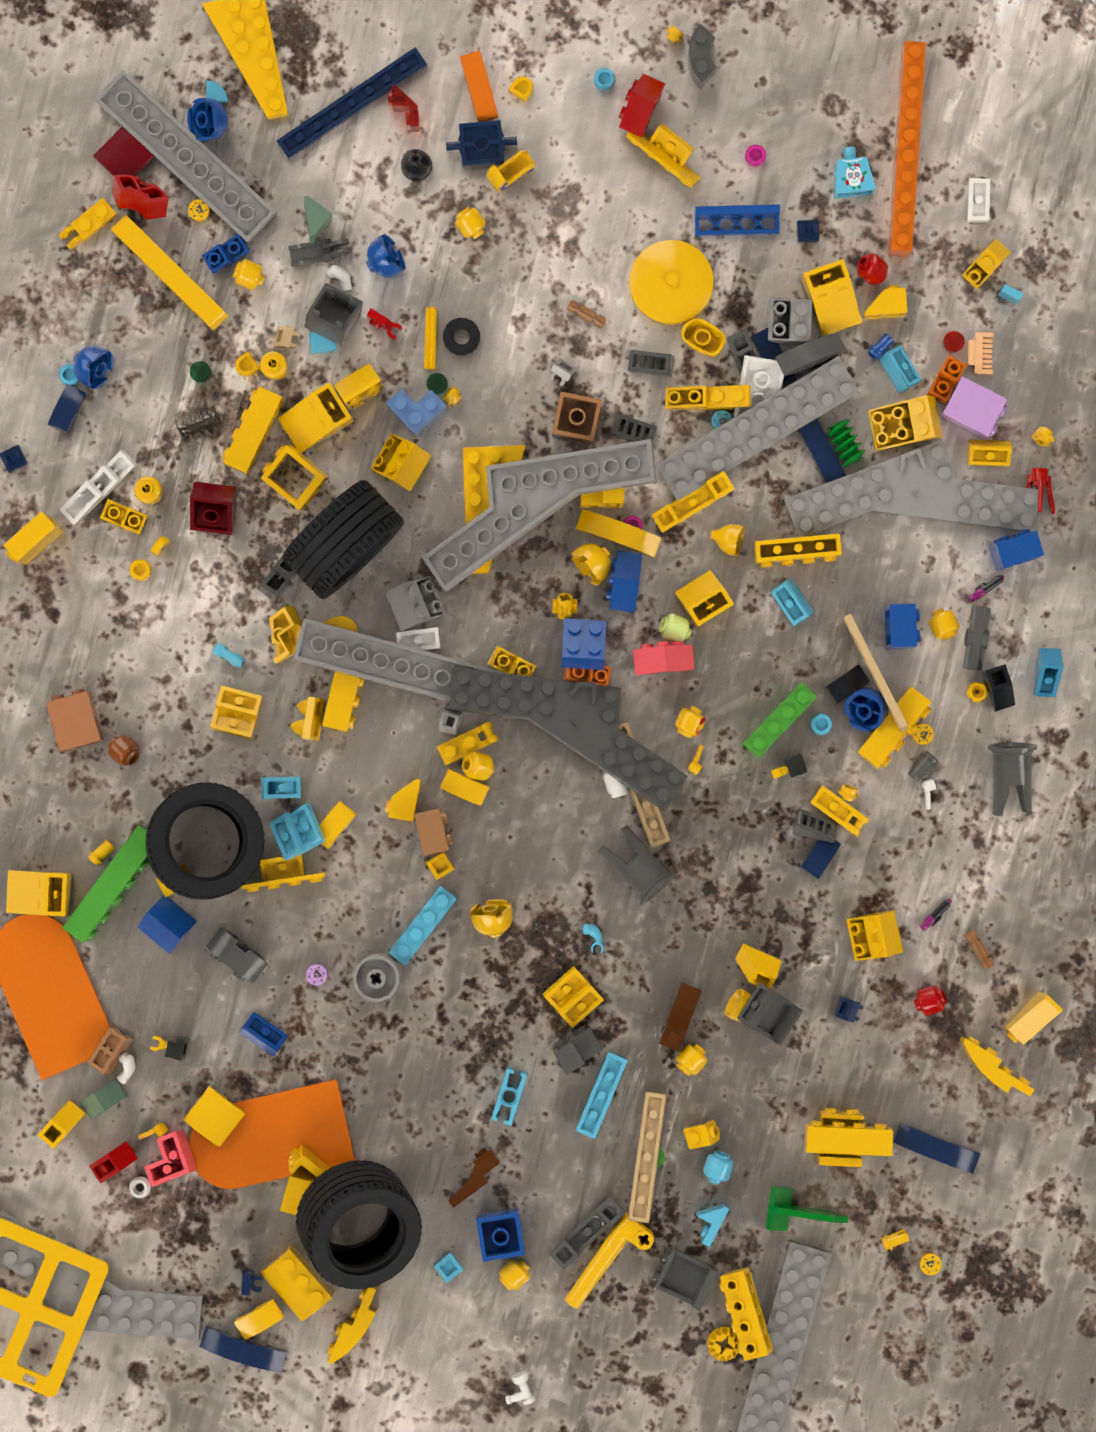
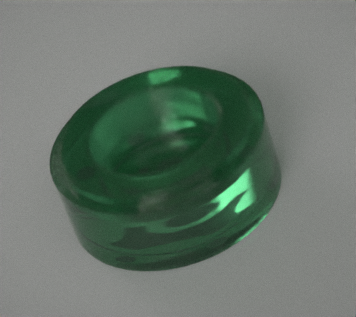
M197 361L190 367V376L197 383L207 382L212 375L210 366L203 361Z
M434 373L428 377L427 388L429 391L432 390L436 395H441L447 390L448 382L443 374Z

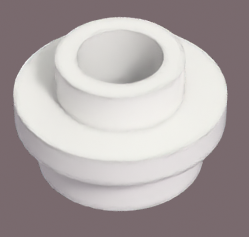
M139 1176L130 1182L129 1190L134 1197L144 1198L149 1194L151 1185L147 1178ZM137 1184H143L144 1190H138Z

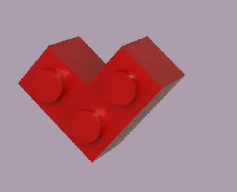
M642 74L639 80L635 79L625 98V101H628L627 106L622 107L618 117L621 119L619 128L642 137L648 127L653 111L660 101L666 83L646 74Z

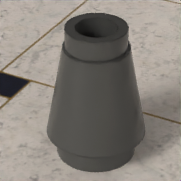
M926 750L924 754H920L908 774L917 782L937 768L936 765L939 761Z

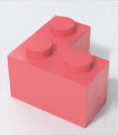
M669 641L657 642V647H654V644H643L641 649L633 650L635 675L695 670L693 645H684L683 641L671 642V645Z
M175 1131L157 1138L163 1160L144 1167L151 1187L165 1184L197 1171L198 1168L185 1131Z

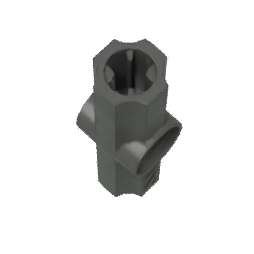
M972 606L970 623L964 640L966 650L963 669L982 671L984 652L989 642L988 626L991 608Z

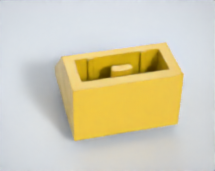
M370 363L334 384L348 409L353 408V410L363 405V400L371 397L372 399L381 394V389L384 388Z
M391 433L379 455L375 458L370 470L397 486L411 491L432 455L416 444Z
M711 570L674 592L696 628L734 605L728 593Z
M895 910L846 919L855 961L889 957L903 952Z

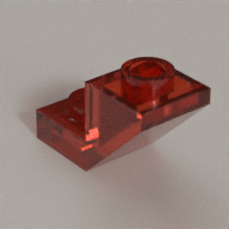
M391 85L392 92H388V104L392 105L394 112L409 111L406 112V125H410L411 132H420L418 105L396 85Z

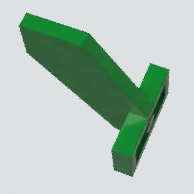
M771 1186L765 1229L770 1231H787L789 1216L832 1223H848V1216L834 1211L791 1206L793 1188Z

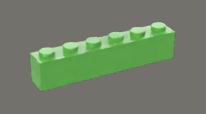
M143 825L136 827L63 926L65 931L80 942L85 943L88 940L91 942L98 933L96 929L99 924H104L109 919L111 908L113 906L117 907L124 898L121 896L125 889L129 890L134 885L136 874L138 872L142 873L149 863L147 862L148 858L145 849L147 828Z

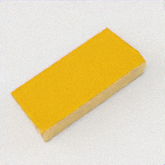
M968 440V465L1010 466L1012 444L1010 441Z

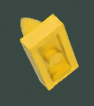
M308 696L307 699L298 703L296 706L305 715V719L292 723L290 728L303 739L319 741L326 699Z

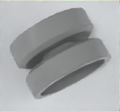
M374 953L365 957L356 966L353 973V984L356 992L362 998L371 1002H381L390 998L397 991L401 982V970L398 963L392 957L383 953ZM377 973H380L381 980L376 981L374 979V974L376 975Z

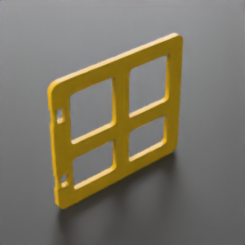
M0 1217V1238L5 1236L43 1252L45 1255L28 1297L0 1287V1305L17 1311L20 1314L4 1356H0V1377L32 1389V1391L44 1396L53 1397L58 1393L109 1272V1265L102 1259ZM60 1261L67 1262L90 1273L89 1280L73 1316L47 1307L43 1303ZM35 1321L43 1322L65 1332V1337L49 1375L33 1371L20 1365L18 1362ZM25 1374L37 1378L35 1384L23 1380Z

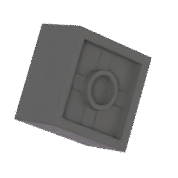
M325 283L306 314L304 327L342 346L361 315L363 301Z

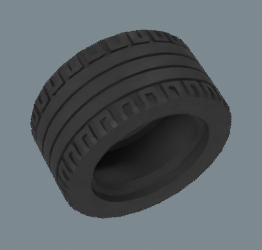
M360 480L333 500L297 535L285 550L283 560L319 598L325 599L361 571L398 533L404 524V520L368 481Z
M200 782L176 790L157 807L147 827L145 849L152 871L165 887L187 898L208 900L228 895L248 882L258 869V865H260L264 851L265 833L258 812L243 794L223 784ZM194 807H212L220 810L232 820L238 831L239 849L232 865L220 875L200 877L190 874L178 865L171 853L169 843L171 828L181 813Z
M349 1161L326 1170L314 1179L305 1190L297 1207L296 1229L301 1243L318 1274L327 1282H331V1284L337 1287L366 1289L378 1286L392 1279L411 1261L421 1240L422 1221L420 1213L404 1184L391 1169L373 1161ZM370 1203L381 1204L387 1207L386 1218L382 1226L367 1240L353 1245H339L329 1241L335 1223L350 1209Z

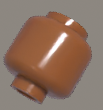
M126 735L114 737L108 744L109 757L120 766H131L140 756L139 745Z

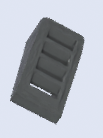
M631 350L628 371L672 377L674 356L672 354ZM637 356H641L639 367H636ZM646 357H649L648 368H645ZM656 358L658 359L657 368L653 369L654 360ZM663 360H666L665 370H662Z
M617 414L611 436L631 442L644 440L645 429H650L647 439H651L653 442L657 426ZM621 421L625 422L623 432L619 431ZM629 424L633 425L631 435L627 434ZM638 426L642 427L639 438L635 437Z
M798 809L795 816L793 834L834 843L838 823ZM818 826H822V831L818 830ZM827 827L831 828L830 835L826 834Z

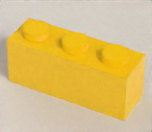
M335 671L322 726L349 732V728L353 729L356 716L352 715L354 708H358L361 697L357 694L359 687L363 688L365 679Z

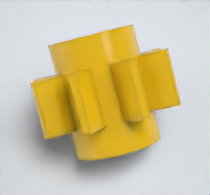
M569 593L559 594L557 599H553V614L557 613L560 619H570L573 613L577 614V599H573V596Z

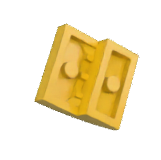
M221 685L210 729L251 740L262 696Z
M574 966L543 993L547 1001L572 1028L604 1000Z
M209 1086L183 1120L206 1139L220 1147L245 1115V1112L227 1100L226 1096Z

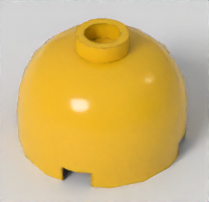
M593 543L584 544L571 553V555H574L572 560L584 577L588 575L592 578L589 581L591 584L598 586L609 576L611 572L609 557L611 554L604 546L599 547Z
M493 899L485 901L487 905L481 907L479 903L474 905L470 909V916L473 926L479 933L496 938L501 936L511 926L513 910L512 904L508 905L507 900Z

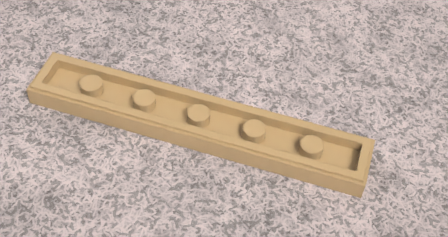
M852 615L844 616V623L875 684L884 697L899 731L904 732L908 730V725Z
M628 721L618 725L619 730L633 738ZM630 789L650 847L652 848L671 841L660 809Z
M645 1092L628 1220L649 1223L667 1096L665 1094Z

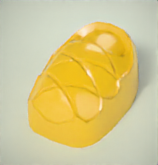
M700 318L688 321L681 330V339L689 348L709 357H717L726 343V337L722 331Z

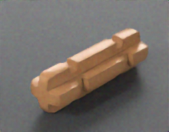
M575 300L569 302L567 306L569 312L577 313L578 317L589 323L593 322L598 328H602L606 323V317L600 314L599 316L596 315L595 311L584 305L580 306Z
M976 930L968 931L965 937L968 942H971L970 946L977 958L981 959V965L984 969L991 968L994 965V961L988 956L989 953L981 939H978L979 935Z

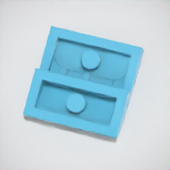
M305 803L292 813H284L269 823L284 860L299 856L326 841L311 804Z

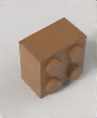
M560 392L552 437L593 445L602 400Z
M441 808L414 814L424 856L451 849L450 845H453L451 832L446 831L445 824H448L446 811L442 812Z

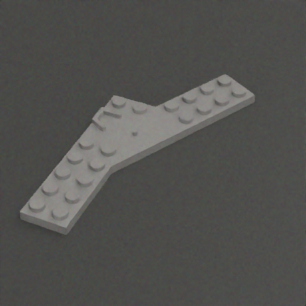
M647 439L486 466L490 507L422 556L443 590L449 591L578 495L657 483L652 440Z
M943 439L784 499L797 537L808 536L871 511L1020 531L1030 529V532H1034L1036 529L1038 514L1037 489L957 479Z
M0 1209V1217L32 1230ZM2 1236L0 1238V1263L30 1281L33 1286L45 1258L44 1253ZM60 1261L43 1300L44 1305L73 1316L89 1280L90 1273L67 1262ZM106 1277L84 1330L198 1340L200 1338L203 1295L124 1289ZM35 1321L33 1324L36 1327L57 1329L40 1321Z

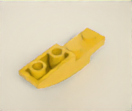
M750 385L665 388V409L730 410L733 408L751 407Z
M963 1036L961 1037L960 1041L968 1057L987 1079L1007 1093L1013 1086L1031 1097L1035 1089L1029 1086L1031 1084L1030 1081L1021 1076L1018 1079L1011 1076L1013 1071L1003 1065L998 1068L1002 1062L997 1057L998 1052L989 1047L984 1050L979 1047L981 1042L971 1036L968 1039Z
M378 1286L362 1289L359 1297L362 1303L360 1307L355 1306L351 1319H354V1321L346 1318L344 1324L339 1322L334 1334L338 1336L336 1343L331 1342L326 1355L330 1356L328 1363L332 1364L348 1353L367 1331L377 1311V1308L370 1304Z

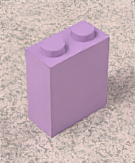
M962 376L949 397L940 417L985 440L989 435H994L998 427L995 423L998 417H1003L1008 407L1005 405L1007 399Z

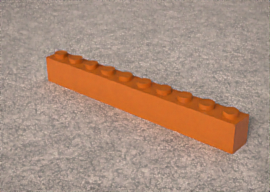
M905 41L901 48L888 256L909 257L912 253L926 42Z

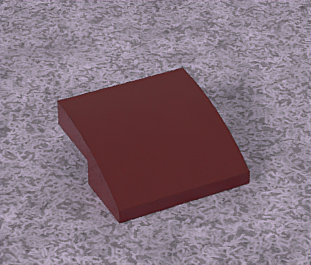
M123 126L93 155L113 177L114 175L136 176L154 158Z

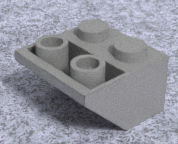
M770 298L768 341L787 346H799L810 341L812 300Z
M431 576L401 584L385 592L401 632L446 615Z

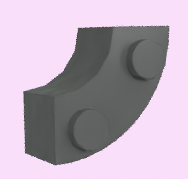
M701 24L695 29L688 50L689 72L693 81L700 89L715 75L717 68L710 55L716 37Z
M222 926L206 945L212 952L210 957L218 963L221 961L235 971L234 975L241 981L246 979L254 983L268 965V962L258 952Z

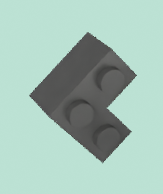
M581 1026L573 1032L574 1036L568 1040L564 1037L555 1043L553 1053L567 1075L603 1050L590 1026L587 1028Z

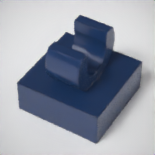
M801 220L796 222L797 243L819 242L818 220Z
M20 445L0 453V457L10 474L29 464Z
M841 996L835 1016L854 1023V1020H859L856 1014L858 1009H863V1006L860 1005V1002Z
M245 1270L242 1274L241 1295L250 1296L252 1291L261 1292L262 1287H257L254 1281L262 1280L263 1275L257 1274L253 1276L254 1270Z

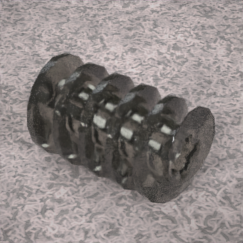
M213 405V412L206 407L205 415L198 410L197 418L190 413L189 421L184 416H182V423L175 419L179 434L186 443H190V436L197 440L198 433L205 437L206 430L213 434L214 427L219 432L222 430L221 418L215 405Z

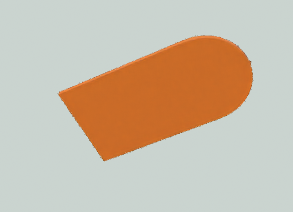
M25 914L16 916L0 930V985L40 1078L44 1080L89 1060L111 1026L70 933L63 929L64 925L50 916Z
M337 1079L233 1103L244 1110L245 1115L220 1147L206 1139L195 1129L192 1130L189 1140V1146L198 1168L197 1173L208 1183L224 1189H237L289 1177L291 1172H289L288 1155L295 1147L298 1149L301 1144L329 1167L355 1161L352 1140L350 1139Z

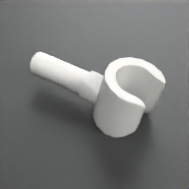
M932 779L922 782L927 810L931 809L930 791L936 790L935 782Z

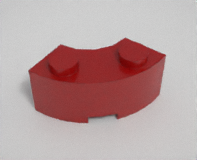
M114 175L112 195L119 209L128 208L142 214L146 220L166 217L168 197L160 187L154 183L150 185L140 181V177Z

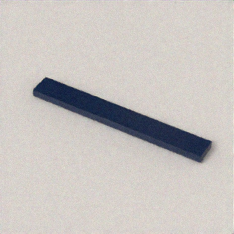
M414 47L277 140V143L288 159H291L426 68L427 63L417 48Z
M768 328L751 336L761 358L776 360V356L783 353L778 343L768 341ZM794 374L784 376L782 388L797 380ZM816 418L799 428L798 431L825 483L846 476L818 419Z

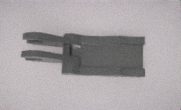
M323 239L312 244L301 243L288 246L291 256V267L333 261V257L351 253L350 248H342L332 252V248L350 244L349 239H341L332 243L331 239Z

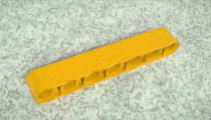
M124 215L111 228V231L213 331L228 317L127 215Z

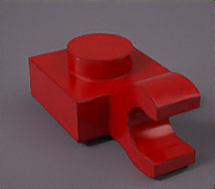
M371 308L366 315L367 319L370 320L369 324L378 330L382 327L387 330L390 339H397L391 331L394 328L401 331L402 326L400 324L390 321Z

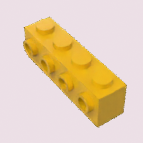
M260 386L258 390L252 392L249 399L251 402L249 409L243 411L240 418L242 423L239 429L236 428L231 437L233 442L230 448L227 447L222 456L224 459L223 463L226 466L248 476L284 402L282 396Z
M840 534L763 540L753 543L755 565L760 564V568L773 567V563L781 562L782 566L794 565V561L802 560L803 564L815 563V559L822 558L824 562L836 561V557L842 555Z
M910 687L897 703L908 725V730L900 732L891 713H889L884 722L858 751V755L878 771L881 767L885 769L892 760L890 757L892 753L900 751L905 744L903 741L908 734L911 736L919 727L917 725L918 721L921 718L925 719L932 711L930 708L931 701L913 687Z
M812 1120L811 1124H805L804 1150L806 1153L892 1156L893 1130L888 1127V1124L875 1123V1127L866 1126V1123L854 1122L853 1126L845 1125V1122L833 1121L832 1125L824 1124V1121Z
M749 1267L724 1273L720 1276L719 1285L721 1291L726 1296L727 1301L725 1305L727 1312L731 1313L733 1320L732 1330L738 1337L740 1355H743L744 1361L769 1355L774 1350Z

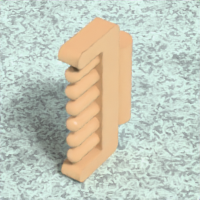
M976 332L974 340H968L967 366H974L975 375H991L993 373L992 370H988L992 369V365H983L992 363V360L987 359H991L993 356L991 354H983L993 352L992 349H983L993 347L992 344H983L993 342L992 339H985L992 338L994 336L992 332Z

